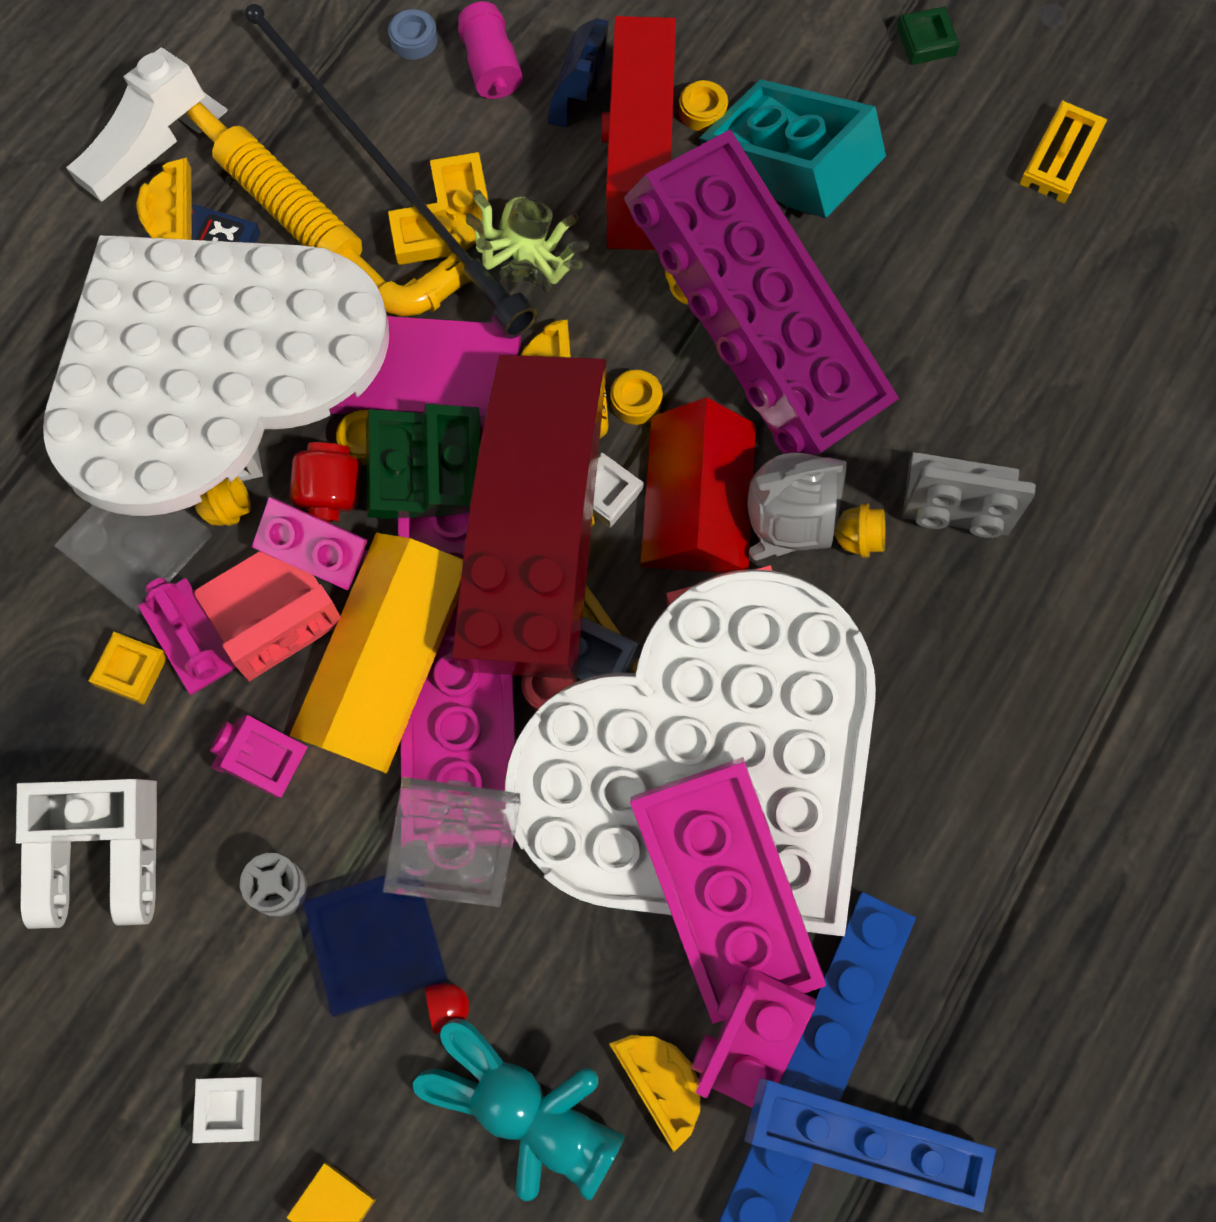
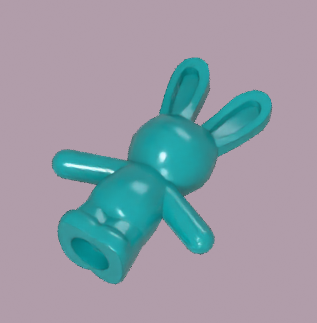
M457 1018L446 1022L440 1032L443 1046L453 1058L468 1069L480 1082L478 1084L441 1069H428L422 1071L414 1080V1093L420 1099L430 1104L474 1115L483 1128L495 1137L520 1140L515 1185L516 1195L519 1199L531 1201L538 1196L543 1162L549 1170L565 1175L578 1187L583 1198L592 1200L625 1139L623 1133L595 1122L585 1114L571 1109L597 1088L599 1083L597 1073L590 1068L581 1069L544 1097L541 1086L532 1073L520 1066L503 1062L489 1042L472 1024Z

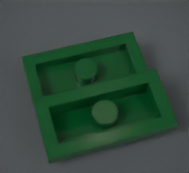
M426 404L423 413L369 409L366 417L367 518H424L470 513L481 444L479 407Z

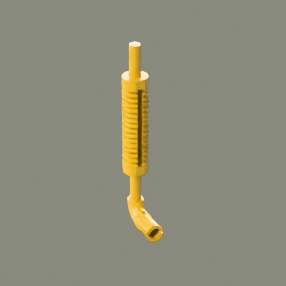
M198 102L187 111L188 118L214 142L212 149L214 160L239 185L248 191L281 226L285 227L301 245L328 249L331 252L348 258L363 269L377 286L383 299L386 313L404 317L420 315L428 310L434 312L440 307V303L470 282V279L464 274V264L461 261L456 264L459 259L454 253L450 254L447 259L420 279L416 280L413 278L404 286L398 285L393 281L386 282L360 257L363 250L361 239L349 227L345 226L323 202H320L304 184H301V181L295 178L274 155H271L269 150L265 149L261 143H258V140L246 128L233 126L228 129L201 102Z

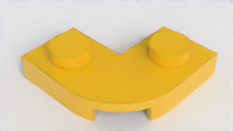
M479 152L430 160L438 203L426 204V206L464 250H467L476 243L475 227L478 226L482 236V212L473 198L480 195L489 204ZM415 207L388 211L398 265L448 257L453 253Z

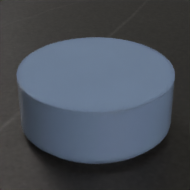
M418 9L404 10L396 14L389 23V38L392 49L397 55L405 59L416 60L428 56L436 48L438 42L436 24L434 19L425 11Z

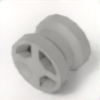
M264 853L254 857L245 866L240 877V890L243 899L252 908L270 917H284L294 913L302 905L307 895V880L304 872L289 858L278 853Z

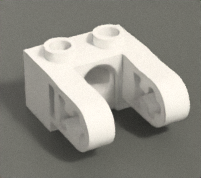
M122 779L17 783L16 843H22L21 915L23 923L28 929L60 928L66 921L69 910L71 841L110 840V910L113 922L116 925H144L151 922L156 897L157 781Z

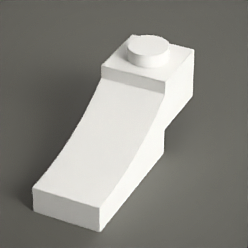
M162 47L154 53L144 56L134 69L123 76L128 86L114 115L94 142L66 167L74 180L101 202L175 144L177 140L168 126L206 97L189 65Z

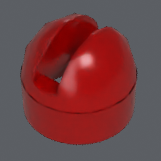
M439 983L425 987L427 1006L434 1035L440 1034L442 1027L449 1020L455 1018L465 1020L467 1018L469 999L462 988L449 983Z

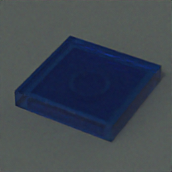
M416 866L303 901L333 1017L336 1018L424 989L426 986L449 980Z

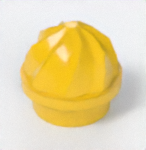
M238 476L231 483L227 478L218 485L200 495L202 502L194 505L196 512L203 520L211 525L218 526L237 524L240 517L248 514L251 509L249 494Z
M862 503L859 507L845 510L834 527V535L845 551L861 555V558H869L870 552H884L886 536L884 509H870L868 503Z

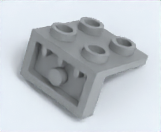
M913 452L909 460L902 518L916 520L918 525L930 529H942L952 526L970 529L972 534L979 537L994 538L1001 535L1008 536L1034 498L1036 485L1030 482L1018 481L1019 469Z

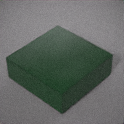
M945 6L899 16L897 29L911 65L957 55L960 43Z

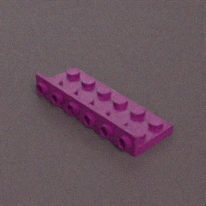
M731 129L645 174L626 194L624 199L630 209L634 222L647 235L659 254L662 266L675 279L688 300L690 310L695 317L701 320L716 344L721 359L734 372L745 390L749 403L758 410L772 432L777 447L783 454L803 453L816 456L899 399Z

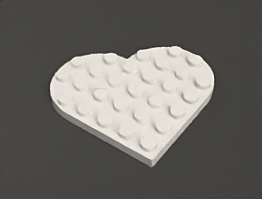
M100 235L45 410L43 424L44 442L51 462L78 496L106 511L132 516H151L179 511L202 502L200 495L212 489L226 478L231 483L242 472L255 454L264 429L293 428L322 420L331 415L330 408L344 401L353 393L356 397L360 396L367 389L381 369L389 344V323L381 294L374 281L357 264L325 248L302 245Z
M757 569L738 570L711 577L694 585L677 597L664 610L651 628L643 645L636 673H610L578 681L562 689L547 700L524 727L512 750L505 781L507 814L513 834L521 850L524 848L532 861L545 873V879L563 892L579 900L610 908L672 915L631 807L630 798L636 794L744 757L807 932L845 936L876 692L872 659L861 632L846 611L827 593L805 580L786 573Z

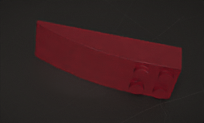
M499 355L472 491L452 658L466 672L577 679L607 368L606 359Z

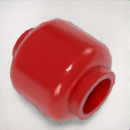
M324 442L307 443V450L297 453L292 460L290 501L296 507L307 509V513L324 521L339 522L340 513L351 512L358 507L362 472L360 460L350 455V447Z

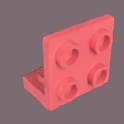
M261 551L199 587L194 593L223 640L224 644L222 646L231 661L249 682L334 630L341 618L332 600L322 585H319L314 575Z

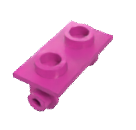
M273 497L268 498L252 545L254 549L345 590H350L356 570L360 571L368 553L365 550L367 539Z
M158 578L146 586L145 590L148 595L145 598V602L138 607L190 695L237 668L223 648V640L195 597V591L186 578L176 584L167 583L165 578Z

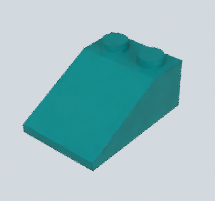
M762 79L755 83L722 118L716 121L699 138L702 145L731 129L775 199L786 207L825 219L886 157L875 106Z

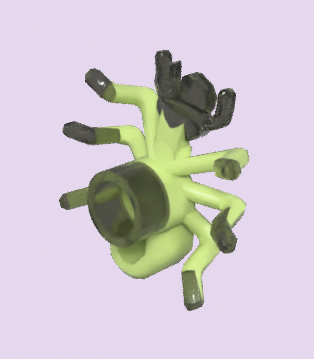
M477 189L473 192V199L482 212V222L472 214H467L466 223L475 230L476 249L482 253L483 266L490 270L511 256L514 257V260H511L509 265L502 267L499 271V282L501 284L506 283L507 275H510V281L512 282L531 281L535 287H538L540 283L543 291L549 293L551 289L549 282L556 284L569 270L578 271L583 267L580 260H572L571 257L575 253L586 251L589 248V242L586 240L572 242L558 257L550 253L555 249L564 232L578 221L579 215L577 213H572L559 222L549 239L545 241L553 214L544 203L526 197L511 199L506 203L498 227L499 230H496L492 226L491 205L480 190ZM504 249L493 256V251Z

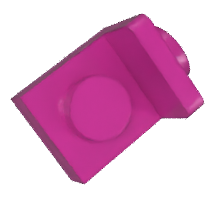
M246 715L238 718L234 725L225 722L218 732L210 748V752L217 755L211 768L220 773L227 772L275 798H281L308 747Z

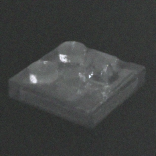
M92 505L54 546L64 556L140 615L141 611L138 606L145 602V598L148 595L145 590L146 586L158 578H165L167 583H169L210 539L212 534L206 526L183 509L161 515L132 516L106 511Z
M402 777L383 892L500 907L521 806L520 793L472 787L470 782L450 779L448 783Z

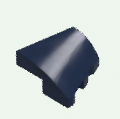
M597 18L584 23L574 32L551 101L548 124L567 127L574 99L587 101L589 92L597 91L607 54L609 21Z

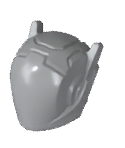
M786 453L774 457L761 466L751 480L748 493L749 519L760 539V542L749 550V554L754 560H760L775 554L778 557L796 550L831 548L834 527L838 521L843 495L846 461L803 453Z

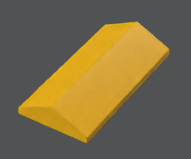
M380 533L375 534L342 611L341 618L336 625L289 735L290 737L387 774L459 600L463 559L411 538Z

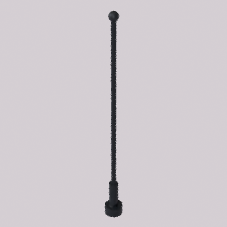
M250 4L245 10L246 19L252 24H257L464 264V274L495 309L492 314L494 325L508 339L516 338L526 332L537 318V309L524 294L515 293L510 295L493 274L483 266L480 259H472L268 23L264 18L263 8L258 4Z

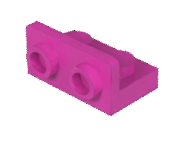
M749 967L742 984L731 981L724 993L716 1015L725 1020L716 1039L706 1034L698 1048L691 1069L699 1072L695 1093L707 1098L711 1088L752 1108L760 1078L776 1083L780 1082L816 1007V999Z

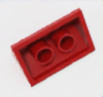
M708 397L651 418L640 567L715 573L749 570L751 522L748 514V493L754 473L755 423Z

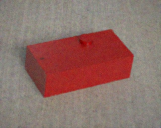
M615 16L610 112H602V143H609L606 185L607 249L655 250L643 229L634 222L624 197L645 174L671 161L676 18Z

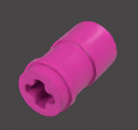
M481 1L465 7L459 14L458 32L467 50L468 65L477 92L487 99H499L514 93L520 87L523 76L514 47L508 40L504 16L495 4Z

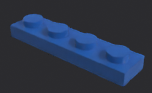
M762 1078L759 1079L744 1139L745 1142L758 1147L979 1212L984 1211L996 1153L995 1148Z

